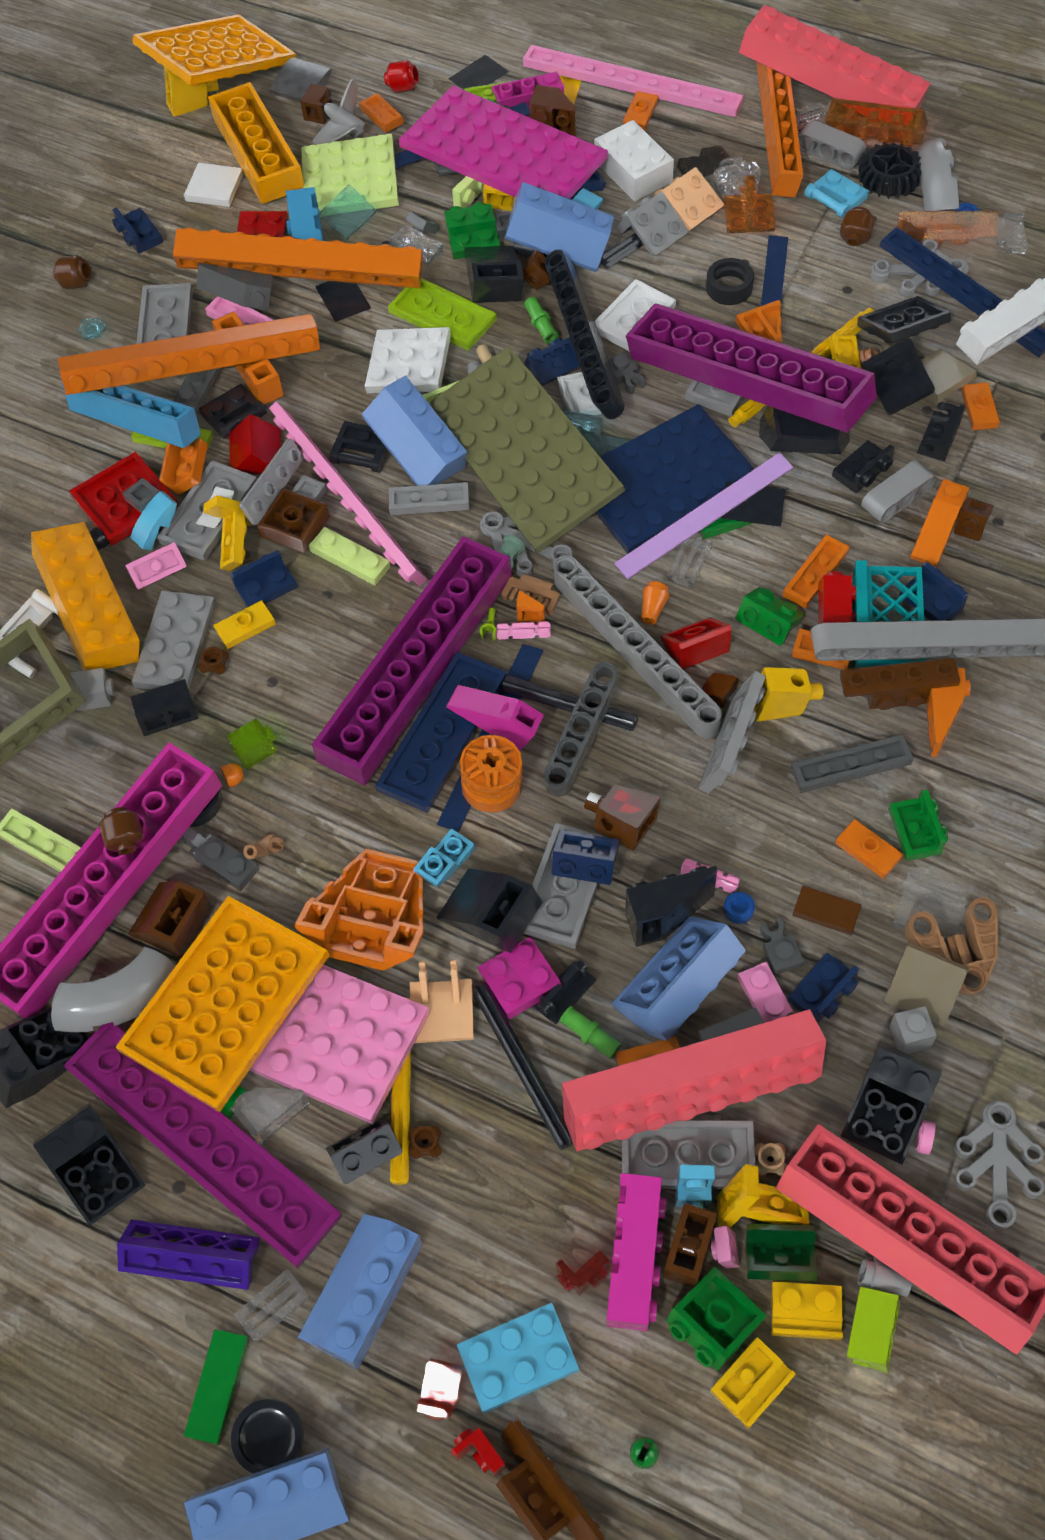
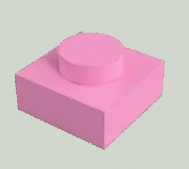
M727 1226L714 1228L715 1239H711L713 1258L718 1260V1263L726 1269L740 1267L736 1233Z

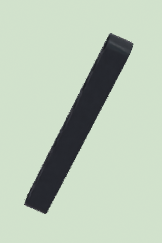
M554 250L546 257L545 266L593 404L607 419H615L624 411V401L578 272L562 250Z

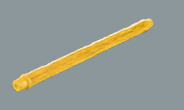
M867 308L865 311L859 312L832 335L857 334L862 330L857 327L858 317L874 310ZM832 335L809 353L827 358L831 354L829 339ZM748 400L728 419L730 425L736 428L741 423L744 424L758 413L765 404Z

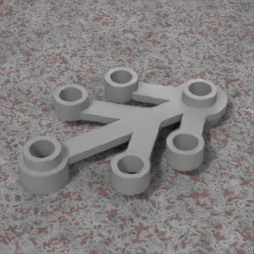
M927 239L923 242V246L931 247L932 249L929 250L967 275L969 266L966 261L960 258H949L937 249L938 244L932 239ZM886 260L876 261L872 265L870 272L871 279L876 283L888 281L890 275H916L912 279L902 281L900 292L904 296H912L915 290L927 280L905 264L890 265ZM927 281L925 292L930 296L938 295L941 289Z
M488 512L481 519L480 530L485 536L491 537L495 551H498L503 544L502 536L505 537L510 534L518 537L526 548L535 552L519 530L510 528L514 527L515 524L509 517H503L498 512ZM560 544L553 548L548 546L538 554L551 559L553 565L554 561L560 556H572V550L569 546ZM524 550L522 554H518L516 557V572L520 577L523 573L531 575L533 572L532 562L527 558L526 550ZM523 566L528 567L527 569H524V570L521 569V567H523Z
M995 1101L989 1103L983 1110V1123L968 1136L960 1137L954 1145V1151L960 1158H970L976 1151V1145L990 1134H992V1147L967 1169L959 1170L954 1177V1183L959 1190L969 1191L976 1184L977 1178L992 1166L993 1203L987 1209L986 1219L994 1229L1006 1230L1016 1220V1210L1007 1201V1169L1020 1181L1022 1191L1026 1197L1036 1199L1045 1190L1042 1179L1033 1176L1007 1148V1137L1022 1150L1021 1158L1029 1166L1038 1165L1044 1157V1151L1038 1144L1032 1143L1015 1125L1016 1114L1012 1107L1004 1102ZM998 1114L1002 1116L1004 1123L999 1124L995 1122L993 1115ZM960 1143H967L971 1151H962ZM1027 1150H1034L1038 1155V1159H1031L1027 1154ZM960 1176H968L971 1184H963L960 1181ZM1028 1183H1035L1038 1186L1039 1191H1030L1028 1188ZM994 1212H1001L1005 1216V1222H998L994 1217Z

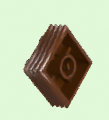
M282 488L263 518L257 524L260 537L300 553H306L309 544L315 539L330 517L328 505Z

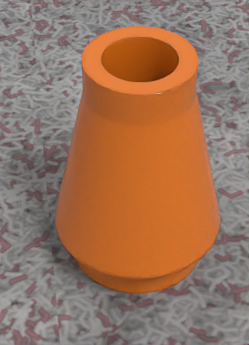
M651 581L643 588L642 615L640 618L642 622L650 625L657 623V619L670 597L667 585Z

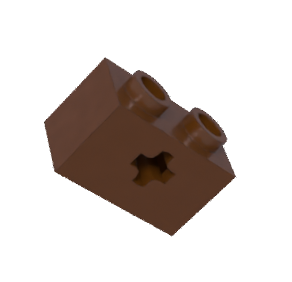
M684 1203L665 1265L663 1278L692 1288L698 1284L717 1213Z

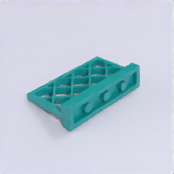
M867 560L855 561L852 585L856 586L855 602H853L856 622H891L886 615L893 609L904 617L901 621H924L922 567L867 566ZM871 575H882L888 582L879 588L872 581ZM902 576H915V584L908 589L899 579ZM892 585L903 593L896 600H893L885 593ZM879 596L889 604L882 612L872 605V602ZM907 597L916 604V608L911 613L899 605ZM926 659L854 660V668L926 661Z

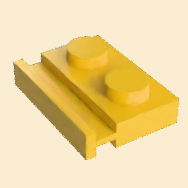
M772 1282L771 1336L842 1340V1286Z
M757 1337L710 1389V1392L749 1429L795 1377L796 1373L793 1370L791 1371Z

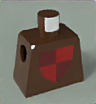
M614 785L605 797L590 792L586 798L584 808L596 813L594 828L597 832L608 838L619 839V844L634 851L657 820L661 796Z

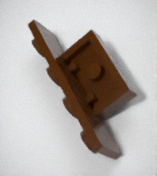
M953 658L840 671L844 696L868 695L869 709L888 710L898 706L917 707L927 703L932 688L951 687L960 684L956 661Z
M517 1418L512 1420L502 1432L501 1437L518 1459L520 1465L502 1477L496 1486L535 1540H550L567 1527L575 1540H606L597 1521L587 1514L579 1503L575 1491L565 1484L557 1473L553 1461L548 1456H545L535 1443L531 1431L526 1426H523Z

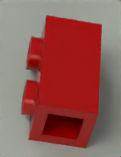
M838 571L823 574L818 583V624L856 622V613L852 612V602H855L856 586L852 585V576L844 575Z

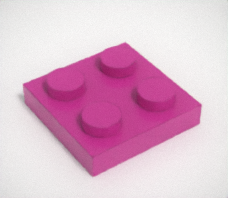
M531 936L516 944L511 953L504 951L477 967L480 975L489 986L508 1019L539 1003V998L541 996L546 997L557 984L562 986Z

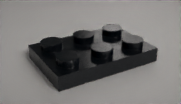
M916 296L859 316L857 327L867 331L868 334L881 338L886 343L893 344L906 337L917 336L920 332L936 329L939 325L950 322L951 312Z

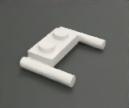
M36 589L32 597L0 630V640L28 619L43 629L53 618V613L58 615L52 598ZM18 656L7 663L30 679L37 673L35 668L18 658Z

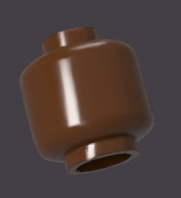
M854 207L845 213L840 227V236L848 245L858 246L869 241L875 223L870 211L864 207Z
M78 255L59 258L53 269L55 280L65 289L86 286L92 274L89 263Z
M117 807L107 811L99 823L106 849L118 852L120 855L134 852L137 849L136 846L144 839L137 813L128 810L126 807Z

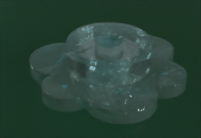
M86 318L81 321V326L77 330L81 334L82 339L89 340L91 338H99L101 333L106 330V325L99 318Z

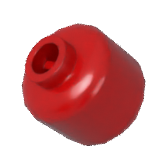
M409 60L389 63L387 72L384 73L385 84L394 93L414 90L419 82V73L416 65H413Z

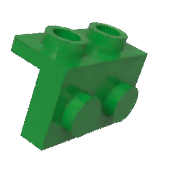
M758 587L744 596L735 619L781 646L785 643L789 631L802 623L805 613L798 610L797 606L793 603L784 602L775 597L772 591Z
M928 789L921 790L919 798L889 804L888 811L906 861L942 854L944 846L948 842V832L945 825L940 824L937 802L934 798L931 799Z

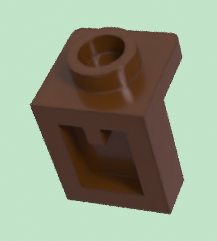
M967 497L960 511L954 534L980 541L994 505Z

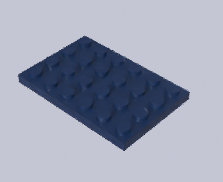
M698 404L600 456L622 483L625 491L596 511L595 514L626 553L629 554L723 491L726 482L735 483L753 471L754 468Z

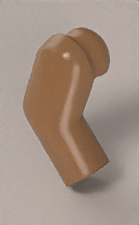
M268 834L256 843L246 845L243 851L244 856L247 859H256L269 855L271 851L279 853L284 847V840L281 837H277L276 834Z

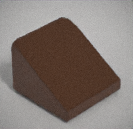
M712 673L701 689L719 707L723 708L736 690L738 678L732 675Z

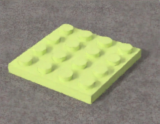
M392 134L301 147L303 188L315 187L320 217L399 206Z

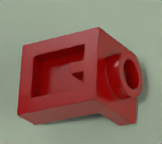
M479 1427L475 1431H472L471 1428L466 1429L453 1441L456 1446L451 1452L457 1460L475 1447L477 1451L472 1456L484 1473L491 1469L494 1475L498 1476L507 1468Z

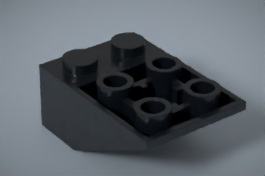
M512 246L464 247L473 303L521 301L524 278L521 261Z
M701 866L691 870L690 873L682 875L669 874L662 877L659 881L651 883L638 882L626 889L625 915L635 946L638 947L665 940L689 916H692L714 896L717 867L707 868Z
M468 868L436 918L511 953L543 902L531 884L508 874Z
M52 1007L0 1029V1101L5 1108L35 1095L67 1070L63 1065L88 1040L83 1032L55 1031L51 1018Z
M880 1042L841 1137L903 1165L940 1079L942 1069Z
M90 1103L33 1143V1147L89 1226L146 1186Z

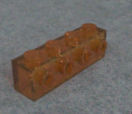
M832 98L825 120L828 126L862 140L872 138L882 143L894 141L903 143L905 146L921 145L928 124L924 109Z

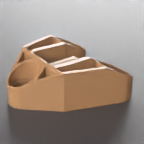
M985 897L975 899L965 910L964 921L967 936L964 937V934H956L945 939L952 961L968 967V973L975 975L979 980L977 988H969L963 982L959 993L967 996L975 995L984 989L998 958L997 907L993 901ZM976 905H982L988 909V920L981 921L975 917L973 910ZM925 911L913 914L905 925V935L908 942L951 960L935 917ZM924 919L930 926L929 933L926 935L918 934L913 927L914 920Z

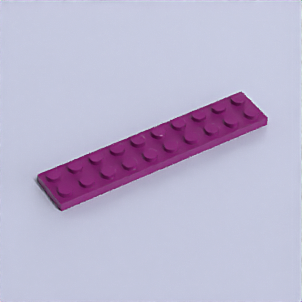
M113 1022L102 1025L63 1065L65 1069L294 1267L299 1269L343 1217L342 1214L221 1112L216 1111L120 1053L116 1046L125 1035V1032L117 1025L114 1026Z

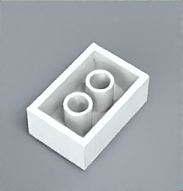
M634 120L594 139V145L608 150V158L600 168L634 202L672 183L674 159Z

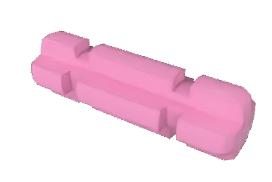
M538 621V624H534V622H514L512 625L498 623L496 635L499 640L509 639V636H513V639L535 638V635H539V638H548L551 634L550 622Z
M685 859L680 873L682 875L690 873L691 870L697 867L705 866L709 868L710 866L705 864L699 866L697 861ZM717 869L715 888L723 887V891L728 893L736 892L740 878L732 874L726 876L724 871Z

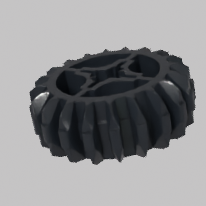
M893 141L892 144L883 142L881 146L875 144L873 148H868L867 152L861 157L858 167L859 182L863 183L865 189H869L870 194L877 193L878 197L884 195L888 199L890 196L898 199L900 195L907 196L909 192H914L915 188L921 183L920 176L922 171L920 170L921 163L919 162L921 157L918 156V151H912V146L904 147L903 143L897 145Z

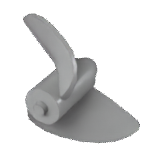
M350 79L340 105L337 106L333 103H326L324 105V111L331 119L312 141L313 144L331 143L348 133L356 138L359 134L363 133L365 122L355 116L357 83L355 79Z

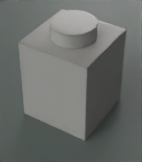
M104 668L70 672L86 699V702L78 707L77 711L111 706V695L115 694L113 679L107 677Z
M926 1006L895 1013L889 1026L897 1050L906 1054L930 1049L937 1037Z

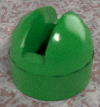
M641 1437L632 1443L630 1458L635 1466L641 1469H648L657 1462L659 1451L652 1439ZM648 1443L651 1447L646 1454L644 1462L637 1458L644 1444Z

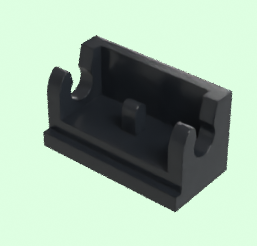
M940 402L937 408L947 411L948 414L933 411L917 454L945 462L960 426L965 406Z
M185 679L130 696L136 719L144 736L199 719Z

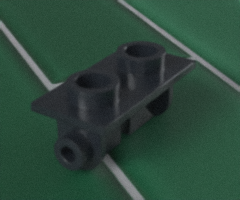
M583 961L572 962L558 977L562 986L557 984L546 997L541 996L539 998L540 1002L532 1007L556 1025L567 1008L574 1006L597 979L587 972L588 966Z

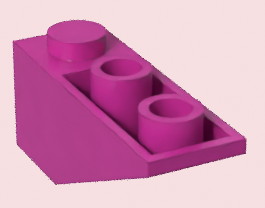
M556 71L492 86V91L500 105L513 107L526 102L529 107L536 85L556 87L563 93L564 85Z
M457 685L446 706L489 734L507 738L516 745L519 751L535 735L544 714L519 699Z

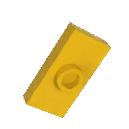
M832 335L829 339L832 360L862 369L856 335Z
M261 600L213 626L228 650L276 625Z

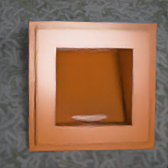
M519 591L516 605L517 622H534V624H538V621H545V606L524 592Z

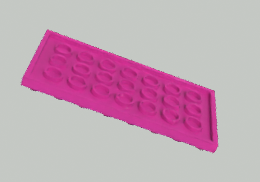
M452 86L399 138L400 147L513 197H516L522 182L571 199L608 158V150L456 86Z

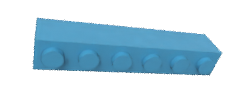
M124 385L70 395L65 393L71 411L178 447L185 448L201 435L193 407Z

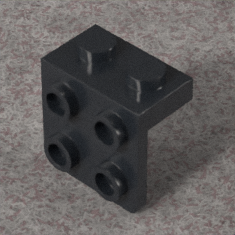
M910 337L862 362L866 371L874 373L876 393L888 415H892L935 391V387Z

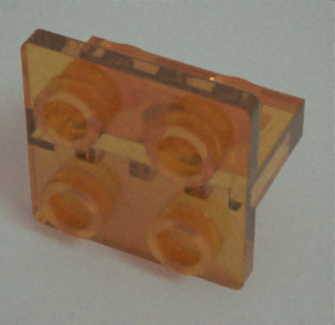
M745 176L744 186L739 188V195L724 196L727 233L775 231L772 194H757L755 176Z

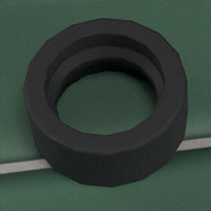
M723 258L714 262L707 272V294L712 300L723 305H737L746 301L751 296L753 289V269L748 263L737 258ZM732 276L739 278L744 283L728 287L719 284L716 280Z

